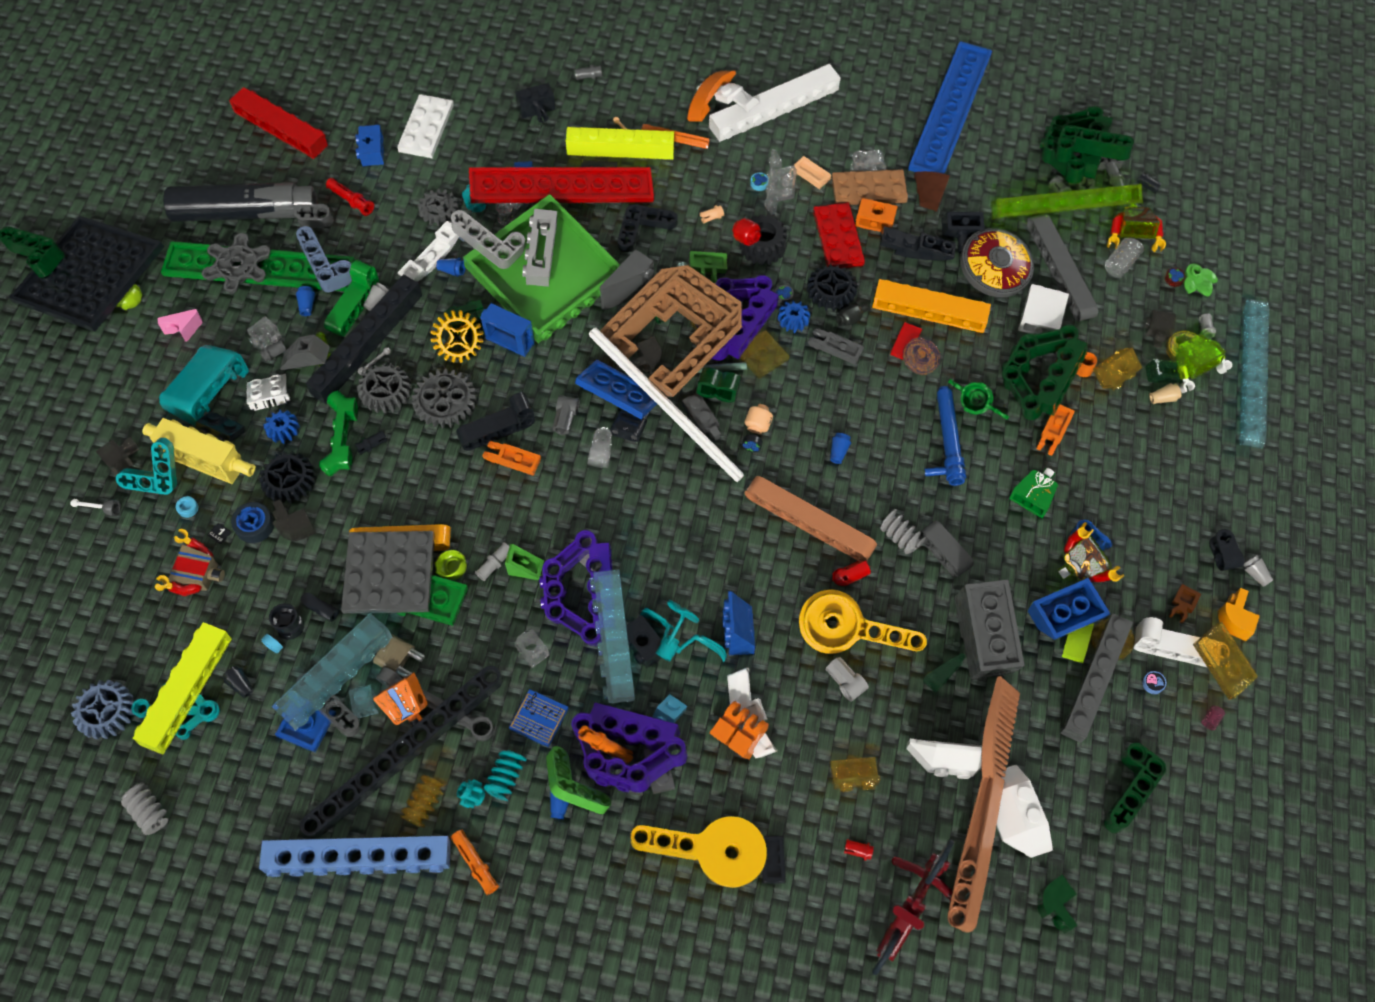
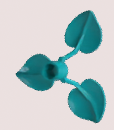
M672 600L667 602L672 610L681 614L675 628L658 613L648 608H644L639 616L643 615L644 618L654 620L665 626L666 630L663 639L655 653L666 661L670 662L675 653L680 654L694 640L699 641L716 652L723 662L726 660L727 655L724 648L703 635L695 634L680 647L678 646L680 642L674 637L684 618L686 617L694 623L699 622V618L695 614L681 607L678 603ZM669 630H673L671 636H668Z

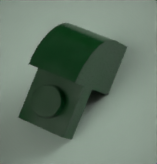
M1063 875L1053 880L1041 890L1037 900V907L1042 919L1050 914L1054 926L1065 934L1075 928L1077 923L1063 904L1076 896L1077 893Z

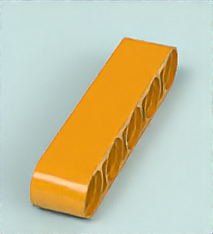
M443 524L359 527L349 530V532L434 531V551L450 549L451 528Z

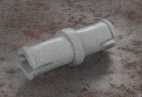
M503 542L492 555L487 557V561L475 571V574L485 581L496 568L499 569L501 567V563L507 557L509 546Z

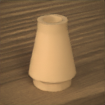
M1169 383L1150 393L1149 398L1152 404L1176 402L1181 398V390L1177 383Z

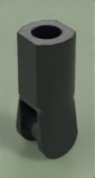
M304 593L301 596V603L306 608L330 622L337 618L339 614L337 608L320 600L311 593Z

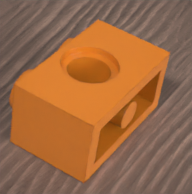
M862 198L855 226L881 232L884 226L892 228L898 206Z

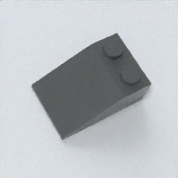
M635 249L600 286L602 309L607 310L631 300L654 277V261Z

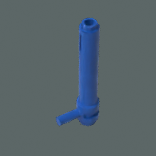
M942 386L938 389L937 399L946 458L944 460L945 467L927 468L924 471L925 477L946 475V480L949 481V484L957 486L965 482L964 458L961 456L953 393L948 386Z

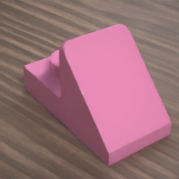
M197 309L157 318L158 324L165 335L180 331L185 342L191 338L203 323Z

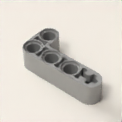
M457 210L451 215L453 232L497 267L507 269L523 254L525 238L521 233L513 232L502 241L466 212ZM486 244H492L493 246H492V247H487V246H485V245H486ZM505 255V256H507V258L504 259V258H501L500 256Z

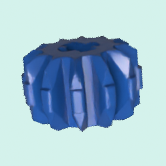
M794 300L791 304L785 302L784 306L780 307L778 322H780L781 328L786 327L787 332L790 329L794 333L797 329L803 331L804 327H807L809 324L810 312L807 306H802L801 301L798 304Z
M279 409L277 414L271 412L272 417L266 418L267 423L264 424V429L267 437L272 439L273 442L281 441L284 444L287 439L292 441V436H298L297 430L300 429V425L297 422L298 419L288 410L283 413Z

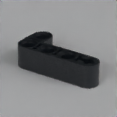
M524 392L516 393L509 399L510 407L460 426L456 430V434L462 448L465 451H470L486 445L490 441H496L532 426L535 423L534 410Z

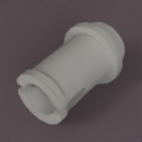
M1203 314L1199 317L1201 325L1200 334L1204 339H1211L1215 336L1216 328L1213 327L1211 314Z

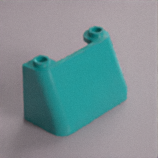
M204 345L197 350L194 357L167 389L160 394V405L163 410L196 427V421L202 418L205 412L209 413L210 408L208 404L229 378L236 380V375L244 378L249 369L239 353Z

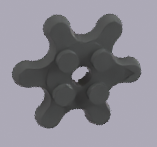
M245 233L237 234L232 246L227 248L221 247L219 244H211L207 248V252L216 261L212 266L203 269L202 276L208 281L225 278L224 289L229 293L237 292L239 284L243 283L246 279H252L258 283L263 282L266 274L263 269L258 268V263L269 258L270 248L265 245L255 249L249 248L247 246L249 238ZM235 262H241V266H233V264Z

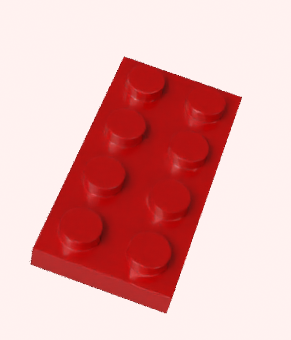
M849 202L813 207V214L827 267L830 264L833 267L839 264L841 269L844 267L864 266L865 260Z

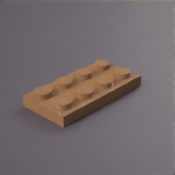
M903 170L832 173L835 204L849 202L850 205H860L862 198L883 203H907L908 196Z

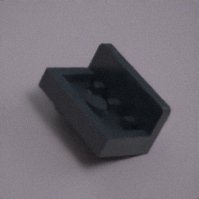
M212 411L196 421V429L200 433L205 435L207 433L212 434L223 442L227 440L232 443L234 439L244 433L245 429L244 425Z

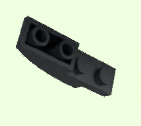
M885 226L881 231L880 245L894 249L895 255L933 261L953 260L955 257L956 242L922 232L919 236Z

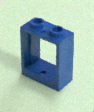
M492 303L487 309L483 310L481 321L485 339L525 357L535 343L531 321Z

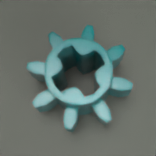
M474 779L462 782L457 790V797L461 799L459 804L466 808L479 806L485 797V791L481 789L482 783Z

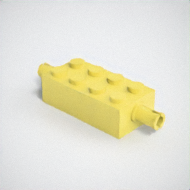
M162 418L158 426L147 423L143 428V434L150 436L149 438L153 443L159 438H167L172 442L175 462L230 484L234 483L240 473L251 477L255 472L256 466L243 461L233 443L224 440V442L220 441L209 433L206 435L200 433L191 426L187 428L174 419L170 421Z

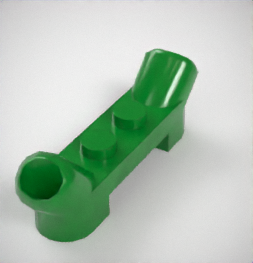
M340 391L332 392L327 398V404L337 413L336 419H333L334 436H331L330 441L332 452L319 461L321 470L327 476H333L339 470H350L352 468L353 454L350 447L346 446L349 421H357L358 401L356 397H345Z

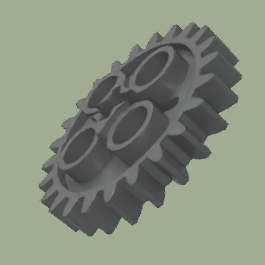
M445 369L441 374L437 370L436 375H433L431 372L429 373L430 378L423 376V383L417 382L418 388L413 389L415 395H412V405L416 415H419L421 421L425 420L426 425L432 422L434 428L438 424H441L442 429H444L445 424L452 428V422L460 425L459 419L466 421L465 414L472 415L471 409H475L474 402H477L476 391L473 383L469 382L467 376L463 378L461 372L456 375L455 370H452L449 374L447 369Z

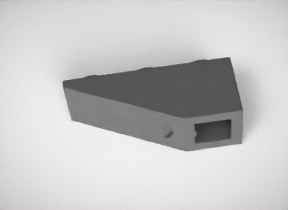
M315 335L299 337L284 352L280 369L286 370L325 364L330 346Z

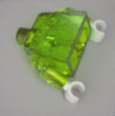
M1181 334L1175 341L1179 345L1175 357L1180 379H1183V383L1179 386L1181 393L1187 392L1186 385L1189 391L1194 389L1195 384L1189 378L1194 379L1215 367L1218 373L1223 374L1232 367L1231 361L1225 360L1226 351L1217 341L1210 340L1200 334L1192 339H1189L1185 334Z

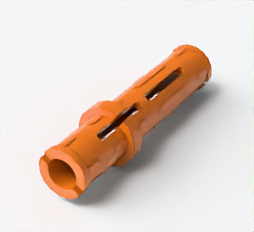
M588 726L580 728L578 738L589 743L593 749L602 750L614 758H620L625 764L632 761L633 756L631 755H633V752L608 739L602 732H596Z
M463 829L458 830L450 837L470 867L471 875L474 879L478 880L486 895L493 893L499 888V885L489 872V866L481 860Z

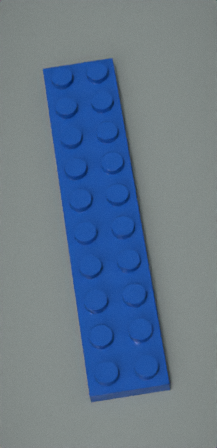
M959 42L908 170L945 174L990 60L992 50Z

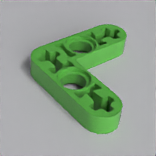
M554 746L546 755L551 793L560 800L598 814H604L612 803L609 796L599 790L572 781L569 755L563 748Z

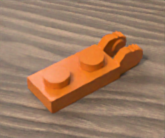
M1060 404L1055 415L1050 416L1036 449H1043L1045 440L1048 439L1053 442L1048 450V454L1052 456L1057 445L1060 444L1075 411Z
M493 441L488 443V448L499 452V454L485 451L482 455L484 459L533 476L541 461V456Z

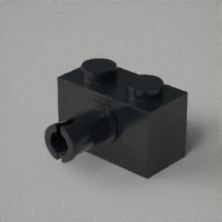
M549 82L515 91L517 107L522 119L536 115L538 122L543 123L541 117L546 122L549 119L546 112L556 110L554 94Z
M947 212L941 220L942 237H956L958 239V253L960 254L969 237L978 231L985 230L983 212Z

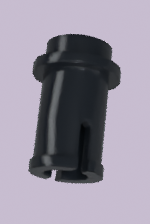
M1142 173L1137 183L1140 187L1142 185L1156 194L1162 183L1149 177L1148 173L1146 175Z

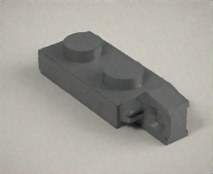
M695 393L681 400L682 406L696 427L704 435L708 433L713 442L719 440L721 433L718 428L720 425L702 396Z

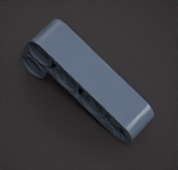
M308 226L299 228L296 232L297 239L321 289L325 292H333L348 286L352 281L350 276L351 263L347 260H341L330 265L313 230Z

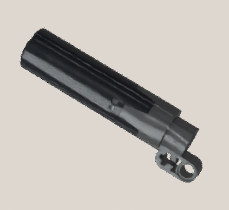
M295 182L168 186L163 195L165 213L171 222L296 218L302 227L326 228L331 226L334 221L328 206L318 204L317 194L313 186H297Z

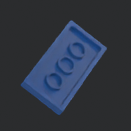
M599 360L594 361L576 377L575 384L641 420L657 405L631 377Z

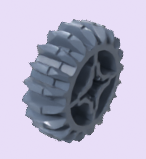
M99 680L97 686L90 683L89 690L82 689L84 694L76 696L79 702L72 704L73 708L76 709L71 714L75 718L73 723L78 726L77 730L84 733L87 737H93L98 740L100 737L108 739L110 733L113 736H117L118 729L125 730L124 723H131L128 716L134 715L131 710V706L134 703L131 701L133 695L129 693L128 688L122 686L119 682L114 683L112 680H107L106 683ZM108 695L117 696L118 701H110ZM89 718H96L99 724H90Z

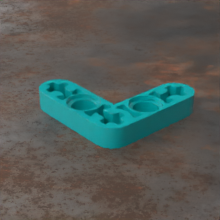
M159 438L152 444L153 472L125 468L117 474V484L124 489L164 495L170 494L177 487L172 442L167 438ZM160 462L167 464L169 470L162 469ZM142 477L149 479L151 485H146L142 481Z

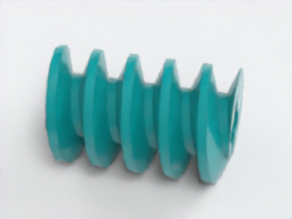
M510 750L499 752L498 755L501 759H497L495 761L497 767L491 769V773L494 776H488L487 780L490 784H485L483 787L488 794L503 801H508L504 794H512L508 786H516V783L511 780L512 777H520L515 770H523V766L519 764V761H527L524 756Z

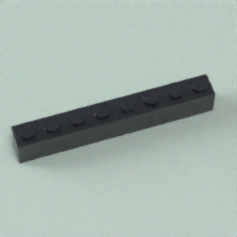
M404 274L328 357L326 363L322 364L305 383L311 396L327 404L329 394L339 391L422 297L418 282Z

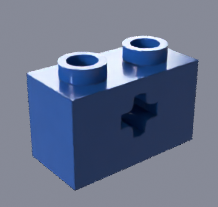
M359 126V134H356V143L359 145V148H356L357 159L361 160L362 166L384 165V141L381 126Z

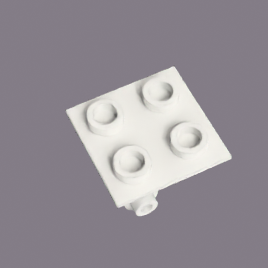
M276 374L269 378L254 379L251 382H247V405L249 404L250 410L264 409L265 405L266 408H269L268 400H270L273 407L275 402L277 405L287 404V401H290V397L287 393L286 374Z

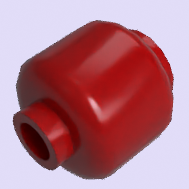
M743 218L738 220L733 226V237L746 246L753 245L761 237L759 224L750 219Z

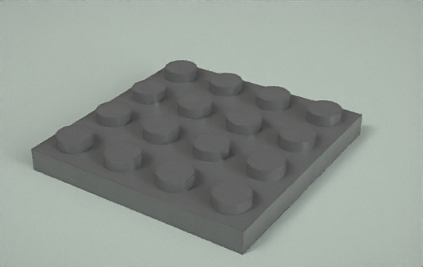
M434 531L349 532L341 608L343 614L429 612Z

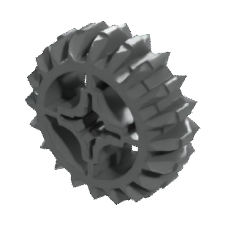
M383 363L381 367L375 364V369L373 370L368 368V373H362L363 378L359 379V385L357 386L358 396L362 404L367 406L370 411L374 409L377 414L381 410L386 414L389 409L394 413L395 407L401 409L400 403L406 404V398L410 397L409 391H411L410 379L406 372L401 370L399 366L394 368L392 363L388 367Z

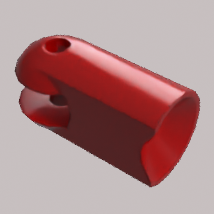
M860 559L844 568L836 569L832 578L835 584L847 586L870 575L871 571L867 561H861Z

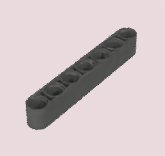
M1045 213L1028 218V230L1059 290L1069 294L1067 305L1075 320L1079 322L1097 317V304L1050 216Z

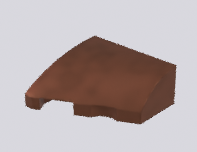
M929 171L915 172L914 179H916V190L919 194V205L921 207L934 211L938 210L950 175Z

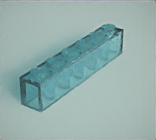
M620 570L594 572V577L590 578L591 591L595 590L596 599H592L593 611L598 612L599 621H595L596 634H601V642L597 644L599 656L603 655L604 664H600L601 677H606L607 686H603L604 699H608L609 704L634 701L635 694Z
M369 613L271 707L296 731L299 727L305 725L309 717L314 712L320 710L332 695L337 694L341 690L342 685L349 679H352L365 663L370 662L381 648L388 645L392 638L390 631Z

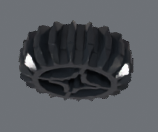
M823 264L821 269L816 268L815 272L811 273L807 281L806 290L809 299H812V303H818V308L825 307V311L830 308L834 312L836 308L841 310L854 301L858 285L855 276H852V272H846V267L841 269L839 264L836 267H833L832 264L826 267Z
M284 451L282 456L276 454L275 459L269 458V464H263L264 470L260 471L261 477L259 478L261 489L265 492L266 496L275 502L279 500L282 504L286 500L292 504L293 499L300 502V496L302 495L307 497L306 491H312L311 485L315 484L314 478L316 477L314 466L310 463L309 459L303 457L301 453L296 455L293 451L289 455ZM295 467L303 470L302 474L295 471ZM273 481H277L280 484V488L273 486Z

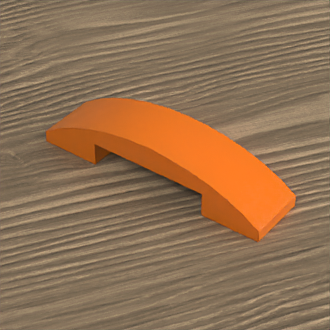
M718 71L710 75L701 84L691 102L687 117L688 121H703L710 111L708 102L721 85L730 83L736 74L735 71Z

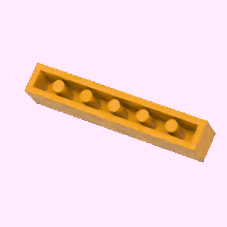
M879 279L872 308L984 333L991 304Z

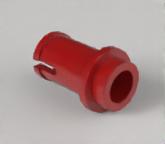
M847 839L844 854L862 857L864 861L866 859L871 860L874 846H871L870 843L863 844Z

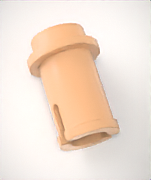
M717 205L712 209L700 212L703 224L717 218L721 219L724 216L722 207Z

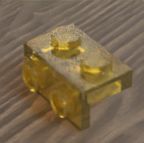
M875 757L830 762L834 789H840L841 792L852 791L855 787H862L863 790L874 789L881 781L880 775L877 772Z

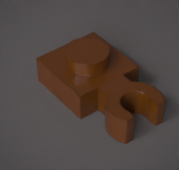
M1181 584L1171 603L1176 607L1170 611L1169 617L1172 618L1175 613H1178L1181 616L1179 623H1183L1187 619L1188 613L1191 614L1194 611L1201 593Z

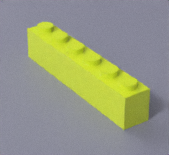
M567 127V155L673 159L674 131Z
M204 622L195 631L193 640L184 649L182 658L177 666H174L171 670L166 684L160 688L154 704L148 708L145 719L135 729L133 739L140 746L164 755L232 639L226 631Z

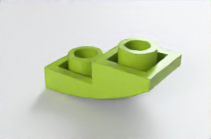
M1094 623L1068 634L1062 654L1063 658L1084 663Z

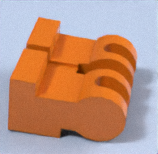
M734 701L726 709L723 717L719 718L710 734L725 745H728L729 748L743 758L750 759L754 753V748L767 731L769 724L762 720L755 727L759 717L752 714L748 718L750 710L743 708L739 712L741 704ZM745 722V725L741 730L740 726Z

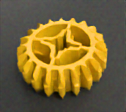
M451 310V317L446 312L443 313L446 318L445 320L438 317V321L441 322L440 325L433 323L437 331L431 330L430 332L432 335H436V337L431 338V342H437L433 346L434 350L441 348L437 354L441 356L445 352L444 359L448 360L451 356L453 363L456 361V357H458L460 363L463 362L462 356L470 360L468 355L470 352L476 356L477 354L473 349L480 350L481 347L476 343L483 342L482 338H478L479 335H483V331H477L481 327L480 323L473 325L477 319L473 317L468 320L470 318V313L468 312L462 317V310H459L458 316H456L454 310ZM453 321H462L466 323L464 326H461L457 329L449 325V323ZM471 327L473 337L469 345L465 340V335ZM445 328L449 332V338L443 345L441 333ZM450 330L454 333L457 332V334L461 332L460 337L464 343L457 339L454 341L453 333ZM456 344L462 345L465 348L458 352L448 350Z

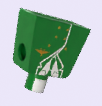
M1045 468L1042 473L1032 470L1014 488L1009 499L1043 519L1058 487L1057 482L1052 480L1055 476L1054 471L1049 468Z

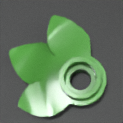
M1196 263L1188 265L1185 269L1184 287L1187 293L1191 294L1197 290L1209 297L1213 290L1212 284L1218 282L1216 275L1209 269H1202Z

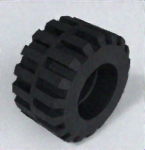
M759 214V217L756 215L752 216L750 220L760 226V238H766L770 241H758L751 246L740 243L742 255L746 256L745 259L748 261L752 260L753 264L759 263V265H763V263L770 265L772 261L774 263L777 262L778 258H782L786 249L787 229L783 227L784 223L782 221L778 222V218H772L771 215L764 216Z

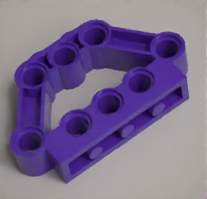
M765 275L746 279L720 278L715 283L739 301L749 300V307L742 310V328L712 359L717 361L723 360L728 354L739 359L778 306L779 295L772 292V280Z
M588 530L580 531L570 545L556 557L548 559L543 564V575L539 577L540 588L544 590V596H541L540 602L541 608L545 610V615L551 622L562 624L581 636L587 645L597 646L604 639V631L616 630L611 546L609 543H598L595 535ZM584 539H592V543L588 547L582 546ZM587 554H589V558L586 561V569L591 575V579L587 583V589L592 595L588 609L593 615V623H588L563 605V599H565L567 591L562 584V579ZM595 562L602 563L601 569L598 571L591 570ZM553 566H559V572L551 575L550 569ZM596 583L603 584L600 592L593 591V586ZM559 586L561 588L560 593L552 596V588ZM597 604H604V610L601 613L594 612V607ZM561 607L562 613L558 617H553V609ZM592 629L597 630L596 638L592 640L587 638L588 631Z
M594 703L590 714L579 713L572 719V729L576 738L580 741L585 756L583 762L585 770L590 779L601 786L612 785L622 792L633 791L641 793L646 791L656 779L672 768L682 766L687 761L688 754L684 741L679 738L678 724L599 703ZM610 724H616V726L611 729L607 728ZM588 725L594 731L604 733L610 740L622 738L629 745L644 744L647 749L655 752L638 764L632 766L625 765V762L620 758L604 759L600 750L593 749L589 743L578 738V732L582 726ZM632 729L637 730L633 734H628V732ZM651 735L658 736L656 739L653 740L648 739ZM673 750H680L676 755L670 754ZM594 764H601L600 767L592 769ZM617 769L622 770L621 773L617 775L612 774ZM637 775H643L641 780H633Z

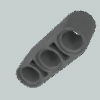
M935 520L920 531L919 538L926 537L923 544L952 576L957 578L974 565L971 556L940 522Z

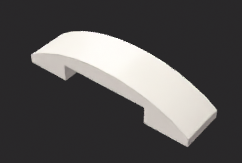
M446 221L435 233L436 239L414 262L409 260L400 269L398 274L401 277L404 274L418 282L436 268L438 259H444L459 238L453 232L450 222Z

